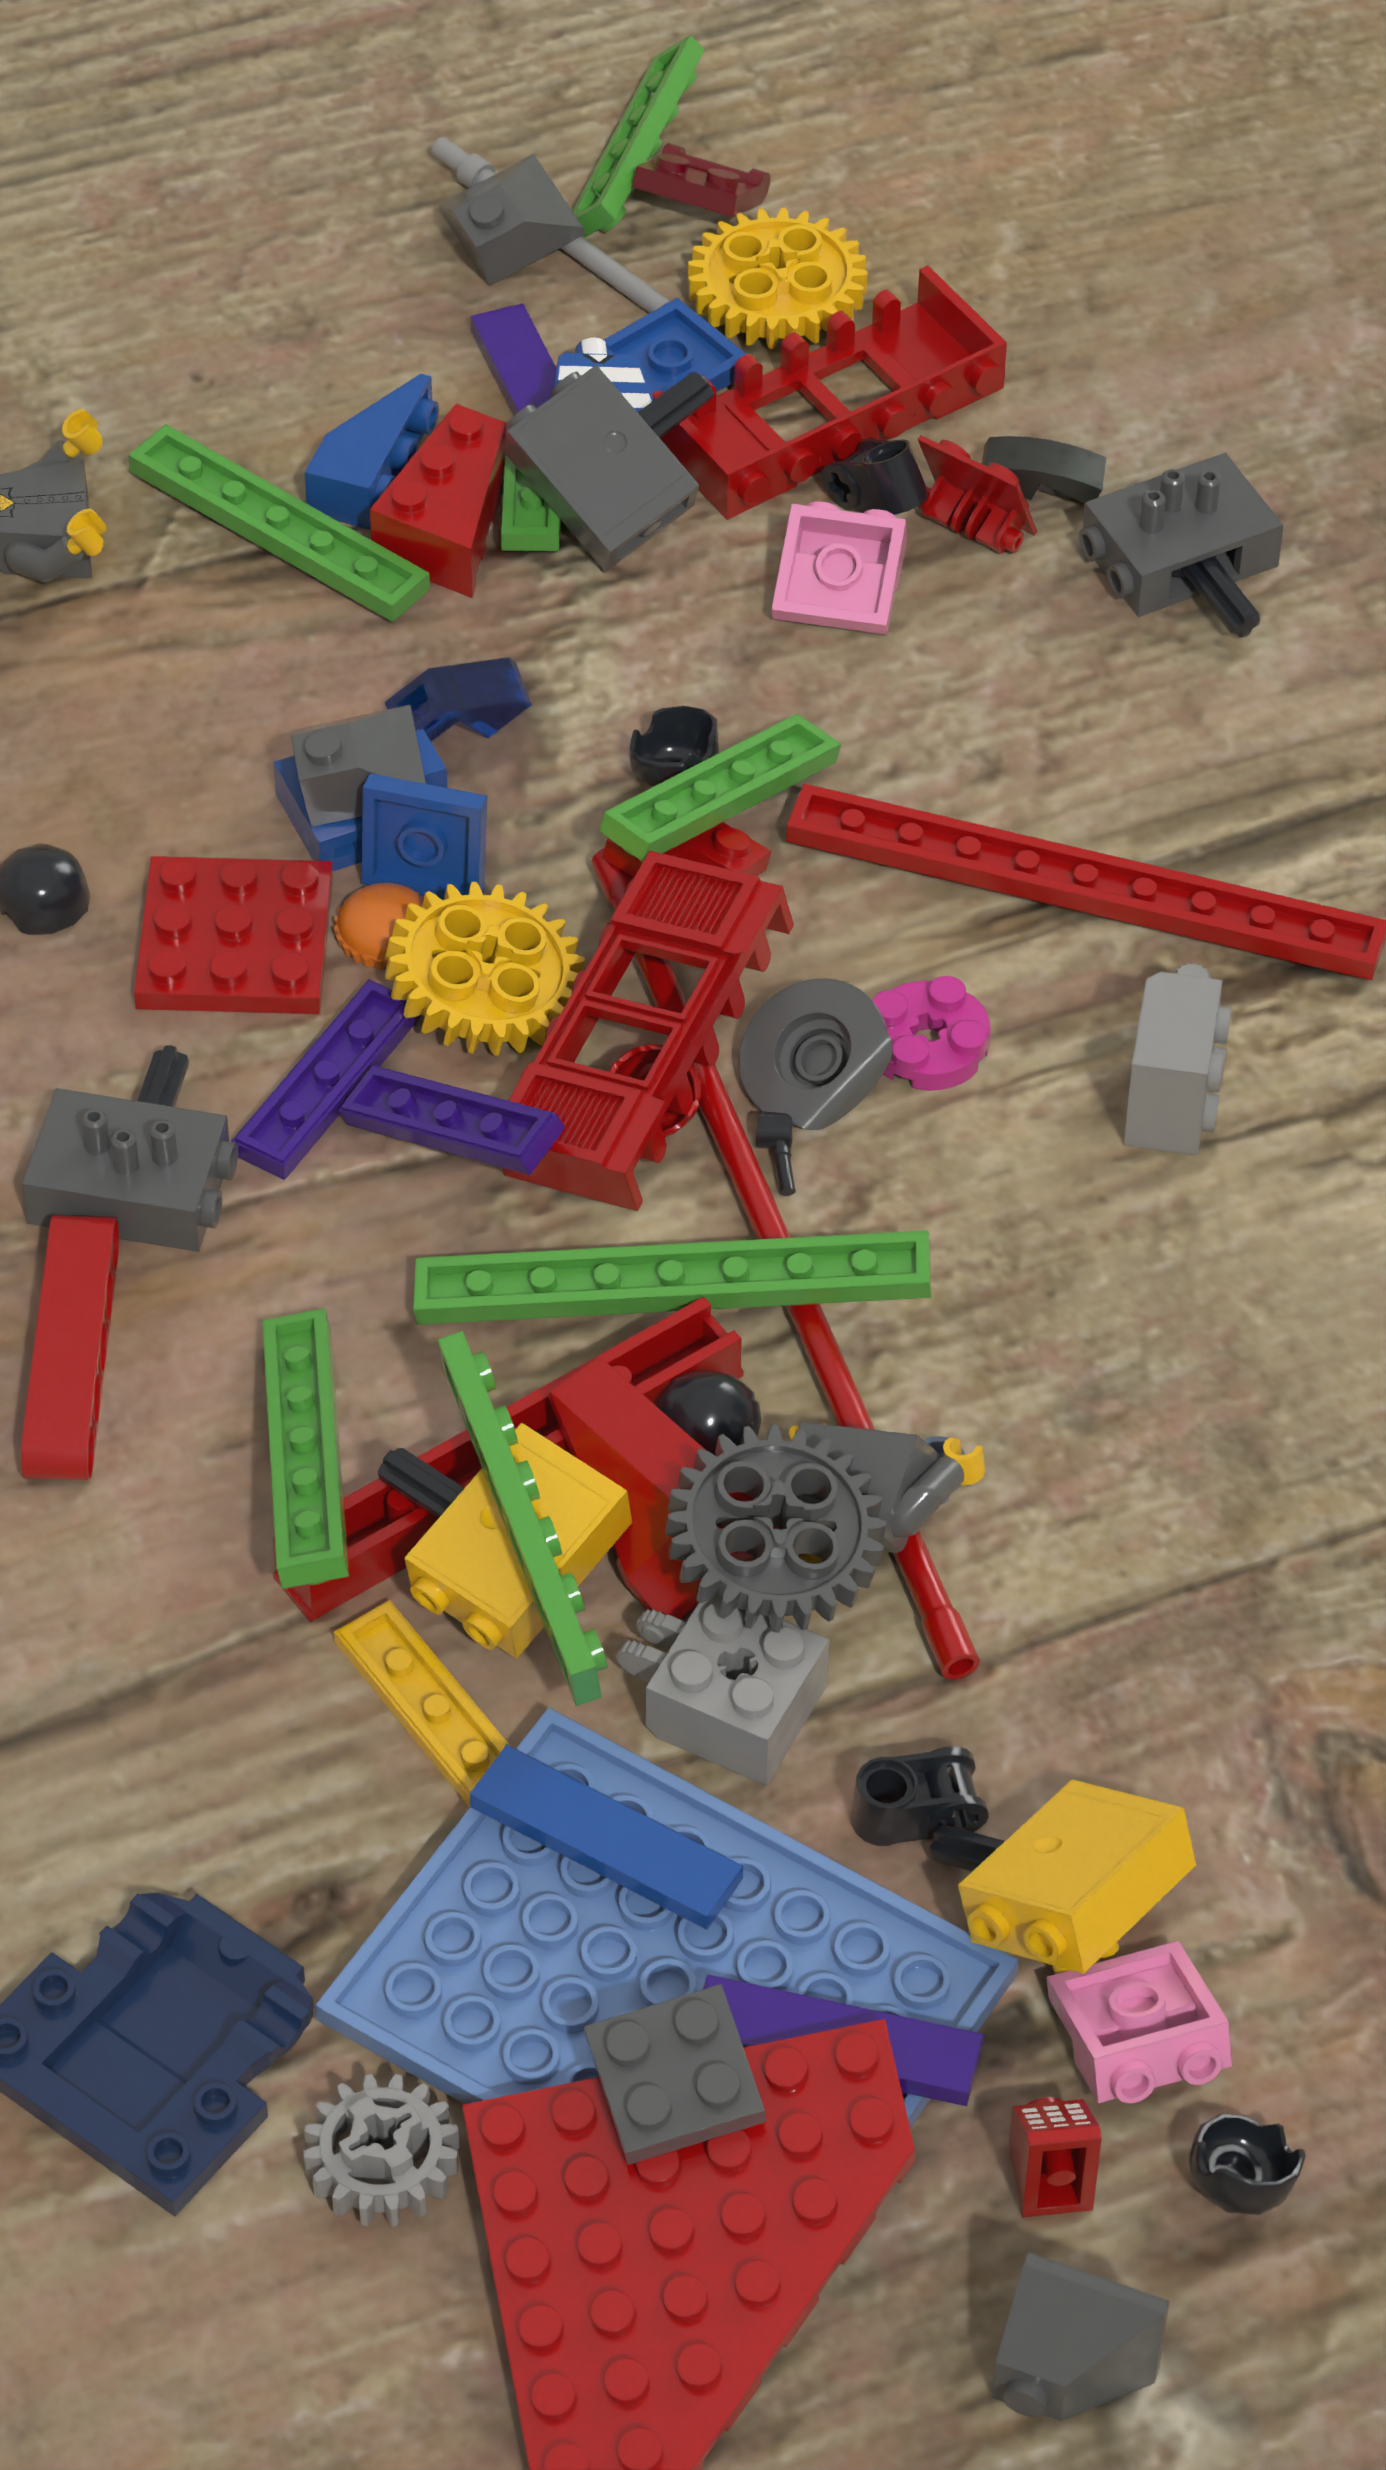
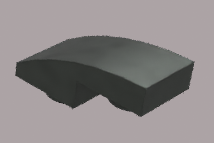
M998 436L989 437L985 443L982 464L988 467L990 463H997L1012 471L1018 477L1020 488L1026 499L1032 500L1042 484L1064 498L1076 499L1085 503L1098 498L1102 492L1106 457L1084 448L1048 439Z

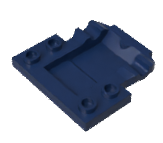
M161 1893L137 1894L130 1901L129 1909L118 1925L113 1928L106 1926L99 1933L97 1955L82 1972L51 1952L0 2004V2092L175 2217L268 2118L267 2102L245 2088V2086L295 2045L312 2020L314 2002L303 1985L305 1983L303 1966L198 1894L190 1901H186Z

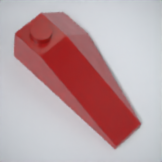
M599 1356L551 1390L548 1399L571 1455L628 1492L632 1524L614 1544L619 1557L616 1564L624 1583L646 1609L650 1611L654 1609L657 1612L661 1611L664 1615L668 1614L685 1621L692 1615L699 1604L696 1599L701 1579L685 1583L680 1581L681 1566L685 1560L669 1559L670 1543L674 1537L665 1534V1526L668 1514L672 1513L668 1510L671 1490L679 1489L677 1485L680 1470L682 1467L694 1469L696 1452L700 1448H704ZM729 1493L730 1497L738 1501L747 1502L754 1500L746 1493ZM716 1524L718 1528L724 1529L719 1524ZM736 1551L729 1553L740 1561L756 1560L747 1552Z

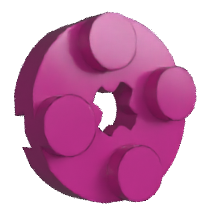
M941 976L933 981L910 982L891 990L882 991L873 998L872 1001L879 1008L888 1028L887 1032L892 1042V1057L883 1073L889 1079L893 1080L895 1073L902 1078L911 1079L912 1088L925 1091L948 1089L968 1081L978 1071V1063L985 1055L987 1057L991 1033L988 1014L982 1004L974 996L966 992L964 983L959 979L951 976ZM925 1029L939 1032L938 1040L928 1041L925 1035L915 1036L913 1034Z

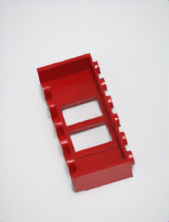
M925 266L919 269L917 303L901 310L900 300L890 290H883L873 300L872 324L856 332L855 322L845 312H835L827 322L826 346L809 353V344L798 333H790L781 344L780 367L764 375L763 366L751 354L743 355L735 364L734 389L716 397V387L707 379L714 392L713 399L660 439L699 484L698 491L728 520L797 487V483L803 482L812 475L822 471L830 462L847 459L856 452L858 444L866 438L877 440L895 438L904 431L931 418L938 420L1003 389L1007 342L931 267ZM863 360L893 392L850 412L820 380ZM660 390L652 393L653 399L655 400L663 393ZM799 390L829 422L785 442L755 410Z
M654 851L648 852L637 874L629 882L626 893L613 914L611 922L603 928L597 951L587 968L582 969L577 974L571 997L560 1016L554 1017L550 1022L546 1032L545 1043L534 1062H530L524 1068L520 1080L508 1100L556 1113L565 1129L531 1175L502 1168L504 1176L623 1208L639 1210L643 1199L633 1173L638 1161L643 1159L660 1163L663 1160L667 1143L660 1121L666 1110L683 1115L690 1111L693 1103V1092L687 1072L693 1062L710 1067L716 1063L719 1055V1044L713 1025L718 1015L739 1019L745 1008V997L739 980L744 968L764 972L769 966L771 951L765 930L769 929L789 934L794 926L783 886L761 881L758 876ZM636 952L705 969L682 1013L612 996ZM599 1018L669 1035L644 1081L574 1063Z

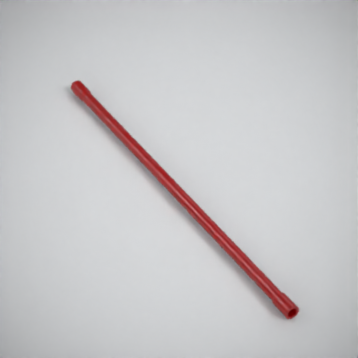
M603 848L593 856L591 865L608 904L616 911L633 877L602 859ZM636 952L634 957L656 1007L682 1013L688 1001L670 960ZM693 1062L702 1084L699 1107L756 1238H791L716 1065L714 1064V1066L710 1067ZM786 1305L837 1425L875 1430L821 1305ZM918 1531L915 1535L909 1536L906 1546L901 1552L893 1554L921 1616L923 1632L943 1677L950 1680L960 1679L974 1672L980 1664V1659L959 1612L951 1604L920 1531Z

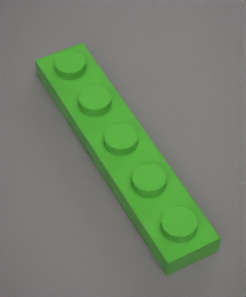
M691 35L653 58L572 210L584 228L585 235L582 236L583 238L597 230H600L602 233L611 230L625 215L626 209L623 205L628 195L636 189L632 187L636 166L645 163L660 148L662 140L659 136L662 130L679 112L680 107L677 105L681 94L693 84L697 77V73L694 70L704 49Z
M795 714L605 811L599 832L621 846L625 852L643 862L649 851L663 854L833 765L837 761L841 743L799 714Z

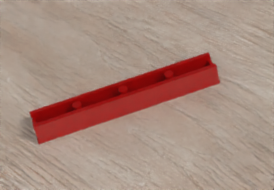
M702 1297L506 1408L515 1430L523 1423L571 1454L548 1395L551 1390L600 1356L658 1407L660 1396L673 1378L692 1370L717 1371L730 1374L737 1379L743 1377L744 1370L741 1368L742 1338L735 1330L730 1333L725 1331L711 1315V1304L705 1297ZM467 1429L418 1456L419 1459L464 1488L482 1469ZM378 1478L343 1498L349 1577L328 1580L315 1585L306 1584L285 1588L283 1590L306 1619L312 1622L407 1568L404 1558L438 1518ZM273 1537L276 1571L273 1572V1578L282 1588L277 1572L275 1537Z

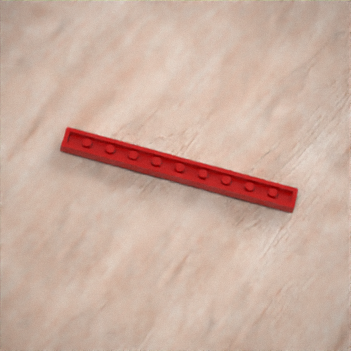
M805 783L786 825V842L1372 981L1386 941V920Z

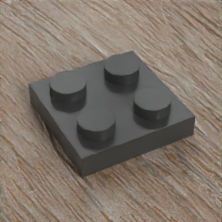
M722 1984L584 2026L586 2040L627 2165L766 2122L765 2109Z

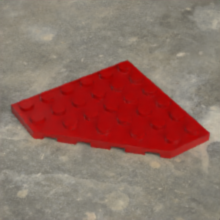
M885 2019L744 2047L765 2109L766 2122L627 2165L599 2077L462 2105L529 2470L703 2469L702 2462L724 2430L729 2431L762 2384L761 2377L781 2348L789 2345L818 2303L821 2290L840 2263L842 2265L845 2264L875 2221L876 2211L896 2182L899 2184L902 2182L916 2161L914 2142Z

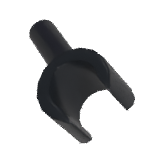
M760 1111L756 1148L775 1149L774 1160L780 1194L782 1196H791L796 1192L790 1159L793 1143L792 1117L786 1113Z

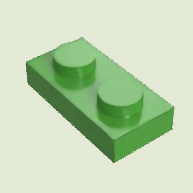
M505 454L501 527L502 551H559L561 519Z

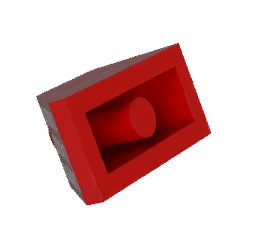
M1043 2097L1030 2101L1026 2105L1012 2106L1009 2146L1022 2218L1093 2210L1102 2136L1100 2126L1084 2099L1062 2101L1054 2097Z

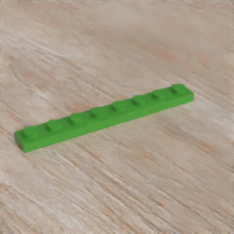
M929 1231L416 1258L413 1311L417 1325L672 1312L679 1311L702 1297L708 1300L711 1304V1309L931 1298Z

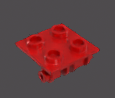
M922 435L919 436L917 440L935 481L932 488L926 486L929 493L927 500L917 506L922 509L923 517L931 519L947 528L950 525L951 530L957 533L965 529V536L971 540L976 539L977 542L1000 554L1005 553L1007 550L1012 553L1018 551L1024 539V533L1020 530L1035 536L1037 529L1029 511V504L1024 498L1018 477L1012 471L997 463H990L988 467L972 460L962 447L949 440H941L938 444Z

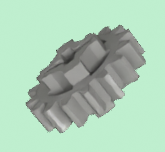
M368 2074L364 2076L363 2091L354 2093L350 2087L342 2083L337 2086L338 2105L334 2106L324 2101L317 2103L316 2116L318 2124H307L304 2129L305 2145L307 2150L303 2151L306 2175H313V2189L317 2199L333 2194V2212L336 2216L341 2217L352 2207H355L360 2211L361 2226L368 2227L374 2218L375 2212H385L389 2224L393 2227L399 2225L400 2210L409 2207L420 2218L426 2215L425 2195L429 2194L440 2199H444L447 2196L446 2176L457 2175L459 2170L458 2151H456L459 2149V2131L457 2125L450 2124L449 2106L446 2101L429 2106L430 2094L428 2085L422 2083L411 2093L403 2091L402 2075L395 2074L390 2080L388 2088H378L374 2076ZM347 2130L350 2136L339 2142L340 2152L334 2155L338 2140ZM429 2145V2151L424 2162L416 2169L413 2163L424 2157L423 2148Z

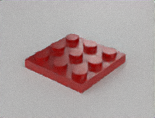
M151 856L134 990L136 1009L320 1015L333 885L332 861Z

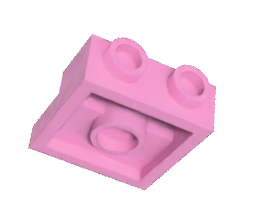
M819 501L810 502L807 506L791 504L772 604L773 619L887 635L895 591H898L907 544L906 519H899L890 512L878 509L867 510L864 513L841 511L833 504Z
M1179 1941L1095 1963L1084 1974L1069 1970L1047 1976L1048 1998L1072 2038L1074 2062L1098 2103L1116 2098L1124 2103H1137L1147 2098L1156 2087L1181 2080H1186L1193 2085L1206 2084L1212 2081L1220 2073L1221 2069L1232 2067L1229 2021Z

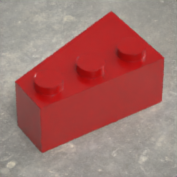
M455 404L370 508L371 540L428 572L430 582L473 598L480 560L484 559L487 548L486 538L490 524L494 522L504 486L505 453L503 451L506 440V422Z

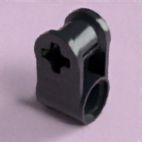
M866 438L858 444L856 452L844 461L830 462L822 470L821 478L827 494L834 503L846 510L867 511L878 509L896 515L916 508L926 501L929 496L910 443L904 439L889 441Z
M957 1746L943 1747L925 1753L896 1757H878L869 1760L860 1768L856 1776L851 1813V1825L855 1833L865 1842L875 1846H890L896 1843L933 1838L934 1831L942 1825L970 1832L979 1830L986 1824L989 1814L986 1802L982 1798L977 1797L972 1775L976 1769L973 1754L969 1750ZM876 1800H887L892 1803H881Z

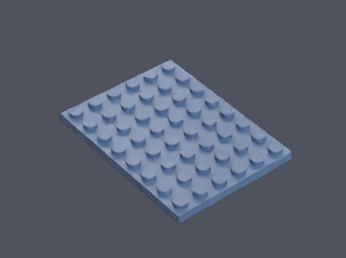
M548 1707L518 1745L517 1750L743 1865V1880L708 1930L470 1807L316 2003L315 2011L317 2021L463 2104H469L599 2077L586 2040L584 2026L703 1989L707 1974L978 2032L1018 1975L1019 1960L1003 1951L972 1943L968 1932ZM902 2093L911 2128L931 2099Z

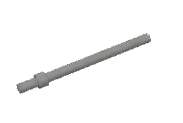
M445 137L438 138L431 148V154L457 173L458 181L468 188L495 175V167L476 153L469 155ZM582 236L561 247L562 250L647 312L651 313L670 302L668 298Z

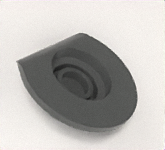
M827 978L810 979L784 988L772 996L756 1012L742 1039L739 1068L747 1094L761 1111L790 1115L793 1127L821 1130L832 1125L854 1109L869 1094L886 1070L892 1057V1042L887 1032L888 1028L885 1019L876 1004L863 991L844 981Z

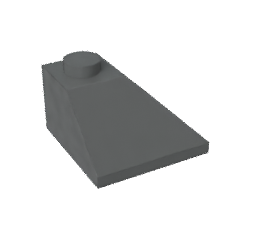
M534 154L438 205L443 217L489 286L585 235L583 226Z
M410 705L294 729L291 733L299 783L311 827L362 816L363 786L370 773L426 784Z
M1028 2252L995 2361L992 2397L1004 2401L1010 2409L1028 2417L1045 2415L1059 2421H1064L1154 2384L1160 2370L1169 2300Z

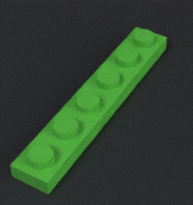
M167 424L163 425L128 455L131 473L392 622L430 590V576L425 570Z
M326 1308L262 1320L276 1566L282 1589L306 1584L315 1585L328 1580L349 1577L332 1336Z
M463 1331L437 1339L445 1376L575 1706L601 1698L597 1672L608 1668L603 1648L595 1629L583 1632L576 1614L585 1611L572 1572L560 1576L553 1557L562 1555L561 1545L550 1516L538 1519L531 1502L540 1499V1495L528 1461L516 1464L509 1446L518 1444L509 1412L505 1405L494 1409L487 1393L496 1389L484 1351L472 1355Z

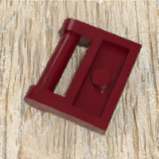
M667 143L662 153L657 155V158L636 166L632 187L734 217L737 216V213H743L764 202L770 187V173L754 168L748 173L688 155L685 148Z

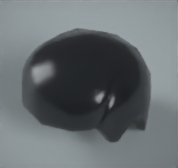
M690 706L667 707L655 711L646 733L641 735L637 729L632 732L629 747L632 771L640 779L654 787L719 754L717 718L705 709Z
M39 843L16 850L0 864V913L2 915L8 913L20 932L28 935L53 934L73 926L88 911L90 891L85 874L77 859L70 852L49 844Z
M692 1370L675 1377L660 1396L658 1408L706 1451L715 1456L718 1436L722 1434L728 1437L736 1446L741 1445L744 1427L750 1426L757 1438L759 1435L762 1417L759 1402L755 1399V1393L745 1383L730 1374L710 1370Z
M1221 2113L1200 2125L1190 2150L1189 2166L1192 2177L1200 2191L1227 2213L1260 2215L1279 2206L1287 2198L1300 2175L1306 2155L1305 2150L1302 2148L1296 2149L1294 2152L1291 2151L1286 2142L1284 2127L1279 2123L1260 2125L1257 2121L1245 2115Z

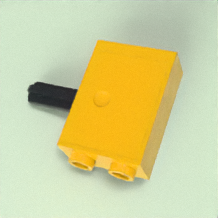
M521 1423L515 1430L518 1444L509 1446L516 1464L527 1460L531 1467L540 1495V1499L531 1503L537 1518L541 1519L550 1516L556 1530L562 1555L553 1558L560 1576L572 1572L579 1586L632 1524L628 1492ZM397 1448L394 1451L390 1450L383 1458V1463L378 1470L380 1480L438 1518L404 1558L412 1596L428 1611L436 1615H441L445 1611L463 1623V1628L467 1634L482 1647L494 1650L498 1646L517 1659L543 1629L544 1624L483 1470L481 1469L464 1488L404 1448Z
M1073 1779L1006 1841L942 1825L934 1831V1841L929 1847L930 1855L934 1861L972 1871L958 1885L972 1943L1051 1964L1053 1971L1056 1973L1072 1970L1084 1974L1100 1958L1113 1956L1119 1950L1118 1940L1196 1866L1184 1807Z

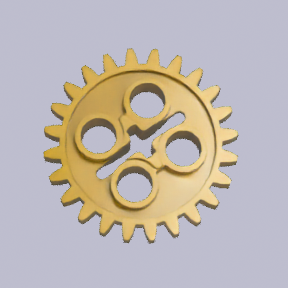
M760 208L755 220H750L744 214L737 213L736 226L733 227L726 222L719 221L717 223V235L704 232L702 234V246H693L692 261H688L689 299L696 301V313L698 315L708 314V323L714 328L725 324V337L728 339L742 332L746 334V345L751 346L759 337L766 338L768 348L774 349L778 339H784L790 333L796 332L800 336H806L816 344L819 343V331L823 329L827 332V322L835 312L843 311L853 320L854 310H862L863 296L867 294L868 271H866V256L859 255L858 241L846 242L847 230L844 227L829 232V219L825 217L815 224L810 223L809 211L804 210L796 219L789 218L786 208H781L777 217L769 218L763 208Z
M471 882L468 895H461L456 887L448 884L443 900L428 891L425 893L422 907L410 903L407 906L405 918H397L395 921L392 937L389 938L385 959L388 960L385 979L394 982L391 992L392 999L407 1000L403 1013L406 1018L419 1015L425 1017L421 1032L426 1034L438 1027L445 1030L443 1037L444 1045L449 1046L459 1036L466 1039L468 1053H474L480 1041L487 1042L493 1055L499 1056L502 1043L509 1041L518 1053H523L528 1037L541 1046L545 1043L546 1032L550 1022L554 1017L560 1016L572 995L575 978L583 969L585 957L575 955L579 941L578 938L571 936L562 937L566 924L564 919H556L549 922L545 920L548 905L545 903L533 909L525 907V892L521 891L511 901L504 898L503 887L499 884L494 887L491 896L483 895L477 882Z

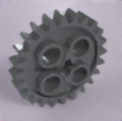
M772 1424L767 1440L759 1441L755 1432L750 1426L744 1427L741 1445L736 1446L728 1437L722 1434L718 1436L715 1450L716 1456L702 1448L697 1450L694 1469L682 1467L677 1485L679 1489L671 1490L668 1510L672 1513L668 1514L665 1526V1534L674 1537L670 1543L669 1559L685 1560L682 1563L679 1576L682 1583L701 1579L696 1599L699 1603L708 1601L716 1595L722 1599L719 1617L726 1618L737 1607L745 1610V1628L751 1629L761 1614L769 1616L773 1632L779 1633L784 1616L791 1615L802 1631L807 1630L812 1610H816L822 1618L830 1622L834 1619L837 1607L836 1600L852 1608L856 1603L858 1587H870L875 1571L872 1566H879L884 1545L879 1542L883 1541L887 1525L885 1520L876 1518L879 1516L882 1505L881 1496L866 1495L871 1481L870 1474L862 1473L850 1477L849 1473L854 1456L848 1453L836 1460H832L828 1457L831 1446V1439L829 1438L822 1440L814 1449L806 1446V1431L803 1428H799L792 1441L789 1442L782 1440L778 1425ZM729 1493H746L754 1500L747 1502L738 1501L730 1497ZM796 1495H812L819 1499L820 1503H804ZM716 1524H719L724 1529L718 1528ZM736 1551L747 1552L756 1560L740 1561L729 1553ZM804 1553L813 1554L821 1558L823 1562L817 1564L807 1563L797 1555Z

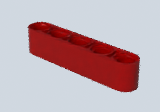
M52 1215L22 1434L21 1467L24 1479L90 1481L92 1478L119 1256V1223L117 1217Z

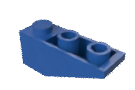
M419 374L325 435L304 472L306 503L338 522L371 530L370 508L418 451V444L423 435H430L435 428L439 405L437 401L432 400L431 376Z

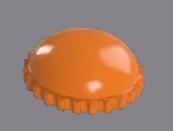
M375 883L359 889L344 900L343 906L337 909L338 915L334 917V932L339 947L343 948L344 954L348 957L351 956L355 963H363L367 968L376 967L378 970L387 968L388 960L385 959L389 938L392 937L395 921L397 918H405L407 906L410 903L422 907L424 898L420 893L397 883Z

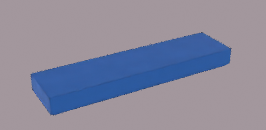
M507 1744L470 1793L471 1808L708 1930L743 1880V1865Z

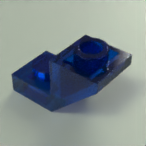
M509 657L428 668L385 701L387 709L410 705L415 730L424 729L431 742L458 721L488 739L532 706L517 663Z

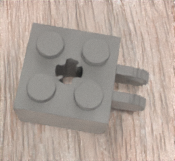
M1195 962L1194 964L1187 963V965H1181V968L1176 969V973L1159 972L1146 979L1131 1066L1124 1137L1125 1146L1198 1156L1202 1131H1215L1220 1095L1209 1094L1208 1091L1219 1092L1220 1085H1222L1227 1048L1216 1047L1215 1043L1227 1044L1232 1007L1220 1006L1223 980L1211 979V973H1208V968H1203L1202 964L1196 965Z
M717 1595L708 1601L699 1603L687 1622L668 1614L664 1615L661 1611L657 1612L654 1609L652 1611L649 1609L646 1612L644 1611L637 1621V1632L646 1639V1642L658 1645L661 1649L668 1651V1653L649 1645L644 1646L641 1642L638 1643L635 1640L633 1642L628 1640L626 1643H623L616 1658L618 1659L617 1663H620L621 1668H624L627 1673L629 1672L633 1676H638L641 1680L648 1682L646 1686V1727L658 1739L767 1786L828 1686L829 1639L808 1630L802 1631L799 1626L783 1620L780 1632H773L769 1616L761 1614L751 1629L745 1628V1610L738 1607L726 1618L719 1617L722 1599Z

